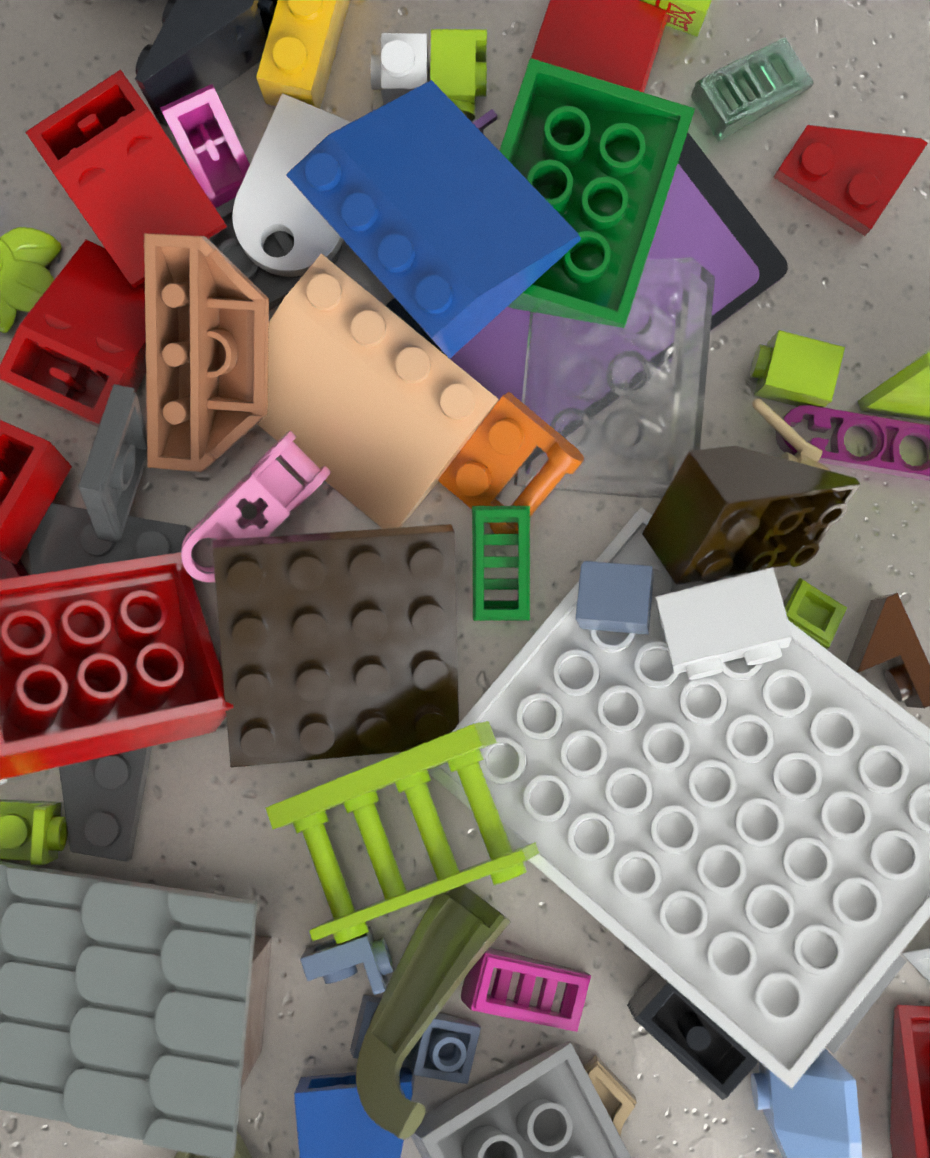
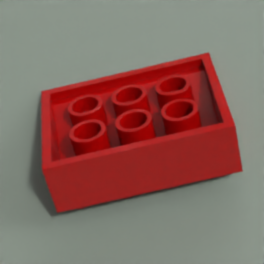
M182 552L0 580V780L214 733L226 718V710L233 708V704L225 702L223 673L191 575L183 565Z

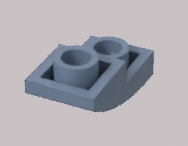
M363 995L350 1048L353 1058L358 1059L364 1036L381 998ZM439 1012L406 1056L402 1067H408L411 1073L416 1076L468 1084L481 1030L480 1025Z

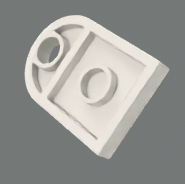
M283 93L236 195L232 217L236 237L242 249L253 263L275 275L297 277L303 276L321 253L331 260L339 251L344 240L312 206L286 174L326 136L351 122ZM277 231L287 232L294 238L292 250L283 257H272L264 252L266 238Z

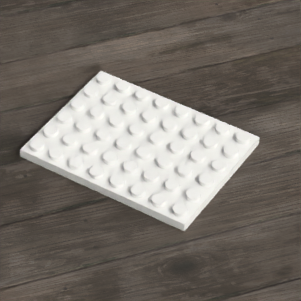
M640 507L595 562L653 567L654 585L649 635L581 629L576 620L578 581L452 732L474 723L489 721L497 743L480 749L484 760L480 761L479 764L510 845L518 849L536 842L539 854L529 859L533 865L792 1089L930 917V729L789 620L793 637L788 647L780 648L782 656L778 659L756 665H747L746 659L743 657L723 662L722 672L698 679H688L687 671L674 674L657 610L656 596L732 578V576L721 577L712 582H704L702 580L676 585L642 535L652 515ZM448 763L428 770V773L471 810L457 771L451 772Z

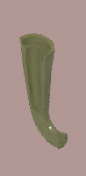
M465 885L435 895L387 985L386 991L364 1036L358 1057L356 1085L359 1099L365 1112L382 1129L404 1140L413 1135L420 1126L425 1116L426 1108L418 1102L410 1101L403 1093L400 1085L402 1063L471 968L511 923L507 917Z

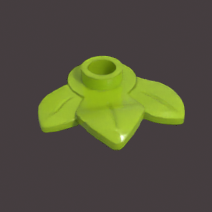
M17 227L0 237L1 333L6 334L9 332L15 321L17 310L29 313L54 281V278L45 266L57 257L62 249V245L57 239L44 231L30 227Z

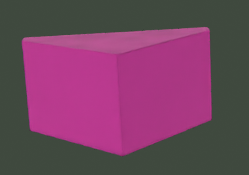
M213 84L161 107L160 109L194 177L216 208L235 198L250 163Z

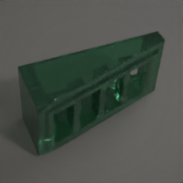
M786 37L698 80L691 93V98L718 141H721L811 88L814 81ZM780 58L793 81L785 84L773 66L772 61ZM761 68L775 90L767 92L755 71ZM744 78L756 99L750 101L738 81ZM726 88H728L739 106L734 110L731 109L721 93Z

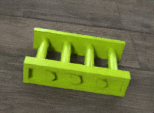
M489 721L471 724L265 807L273 830L293 824L296 834L303 833L333 919L309 930L312 941L333 934L336 944H340L369 932L366 921L488 875L491 876L493 884L497 885L527 873L524 862L539 854L536 842L512 850L479 764L480 761L484 760L480 749L497 743ZM448 763L451 772L457 771L490 857L489 860L460 871L426 784L432 781L428 770ZM392 784L396 785L398 793L405 792L437 878L434 881L410 890H406L375 803L380 801L376 791ZM344 804L347 814L351 812L354 814L385 898L357 910L354 908L324 823L329 822L326 811Z

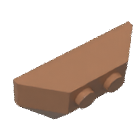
M146 233L144 234L147 468L203 472L268 415L269 298L205 236Z

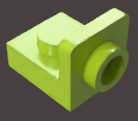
M0 799V859L30 860L31 865H45L58 859V852L64 850L68 837L66 817L61 816L62 802Z

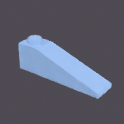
M826 1048L822 1050L792 1089L759 1061V1073L751 1074L752 1097L756 1110L763 1109L782 1158H862L856 1080Z

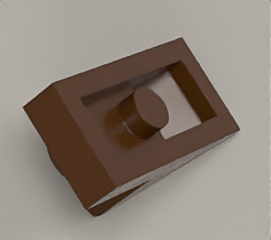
M898 593L877 597L870 601L846 665L855 672L860 673L886 661L889 669L885 671V678L894 697L899 702L904 701L907 707L926 708L930 706L929 661Z

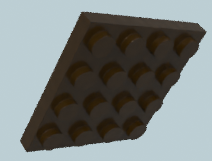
M451 524L212 540L225 702L233 704L232 709L226 710L231 768L404 752L449 734L459 724L456 564L455 531Z

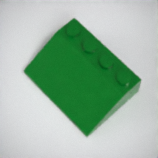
M530 58L499 151L580 235L581 240L507 307L625 328L695 108Z

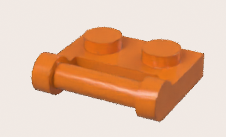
M507 392L493 407L438 481L471 509L472 506H504L496 498L535 449L539 447L547 454L549 459L511 505L530 506L531 517L566 473L574 474L583 463L584 457L573 444L512 393ZM518 522L489 523L491 530L495 534H518Z

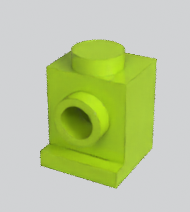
M431 29L430 80L444 92L470 121H473L475 119V97H486L487 29Z

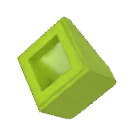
M801 578L796 581L783 602L788 620L825 649H828L847 607Z

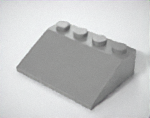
M568 1041L453 1096L425 1114L422 1123L414 1134L411 1135L422 1158H631L572 1043Z

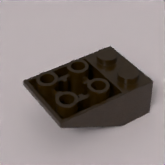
M739 446L692 450L685 457L643 530L642 535L676 585L702 580L704 582H712L721 577L752 573L772 567L788 565L798 567L810 561L818 553L820 548L818 544L830 527L845 515L847 503L861 484L856 478Z

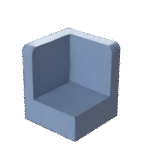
M584 561L580 569L576 620L579 627L589 630L649 635L654 585L653 567Z

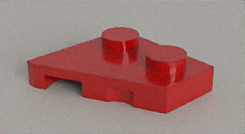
M807 125L773 178L863 236H866L928 142L922 138Z

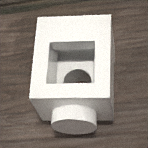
M381 33V55H371L373 111L428 82L427 33Z

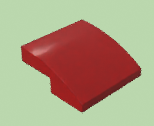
M550 0L531 58L644 93L668 15L665 10L639 0Z

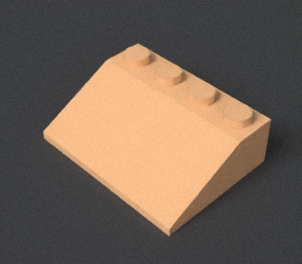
M321 253L284 297L269 321L268 415L257 425L276 441H279L291 430L296 436L293 442L319 468L325 465L331 471L324 481L382 529L400 528L439 482L438 479L499 399Z

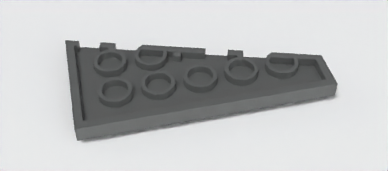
M51 503L28 544L32 575L181 552L183 539L191 528L186 525L128 516L121 540L115 543L98 539L87 509ZM152 746L59 767L70 852L126 862L132 859Z

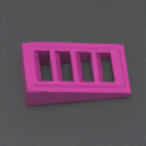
M489 947L466 975L461 991V1001L472 1011L578 1032L591 975L579 970ZM494 967H495V968H497V971H496V975H495V979H494V983H493V987H492V991H491V995H490V994H487V993H488V989H489V985H490V981H491L493 969H494ZM513 971L519 972L520 976L514 1000H509L507 995ZM536 976L542 977L543 981L537 1005L532 1006L530 1001ZM558 981L566 982L559 1012L551 1011Z

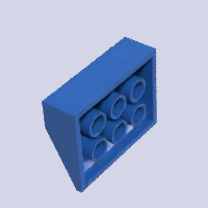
M432 80L330 133L286 174L312 206L449 359L581 240L580 235Z

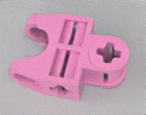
M291 430L276 442L249 470L250 473L246 474L184 537L181 547L182 562L186 571L193 578L202 582H215L214 565L201 566L191 557L192 548L199 540L203 538L224 540L268 537L290 515L289 512L304 502L330 475L331 471L325 465L319 468L293 442L296 436ZM277 457L304 482L303 485L276 460ZM246 504H253L257 508V515L251 520L245 519L241 513L243 506Z

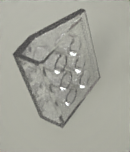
M693 257L646 260L625 328L530 312L522 403L573 444L584 457L583 463L574 474L566 473L553 490L662 499L688 452L700 450L715 276ZM537 447L514 477L515 486L526 487L549 459L541 448Z

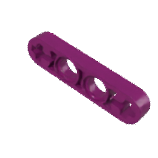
M812 405L798 406L790 410L782 418L790 427H795L803 418L808 420L807 427L809 430L820 433L830 430L831 422L836 423L830 439L815 437L807 441L823 451L818 461L819 463L930 481V425ZM861 427L870 433L872 448L867 456L858 457L852 455L846 449L844 436L849 428ZM776 431V441L779 448L784 453L788 452L795 455L797 450ZM915 436L925 443L927 457L921 466H912L902 459L899 446L904 437ZM829 440L831 452L825 450Z

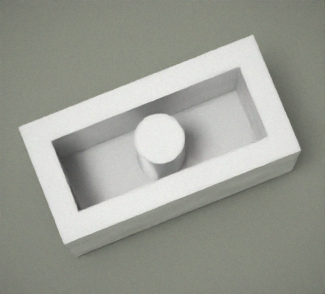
M773 567L656 596L657 610L674 674L687 671L688 679H698L723 671V662L745 657L747 665H756L778 659L782 656L780 648L788 647L793 637Z

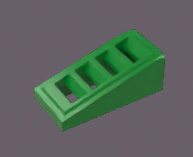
M472 506L473 621H530V506ZM518 522V534H484V523ZM484 545H518V556H484ZM484 568H518V578H484ZM484 590H518L517 600H484Z

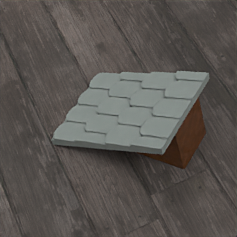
M0 861V1110L67 1122L81 1129L143 1140V1144L213 1158H233L236 1148L240 1092L262 1052L272 937L255 935L258 901Z

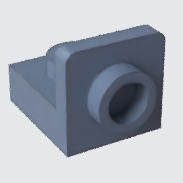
M369 926V932L343 943L336 944L335 939H331L306 948L300 961L307 981L323 976L325 984L335 983L353 976L358 972L356 965L363 963L373 994L377 995L386 991L388 984L387 974L394 972V965L388 945L384 938L375 941L372 928Z

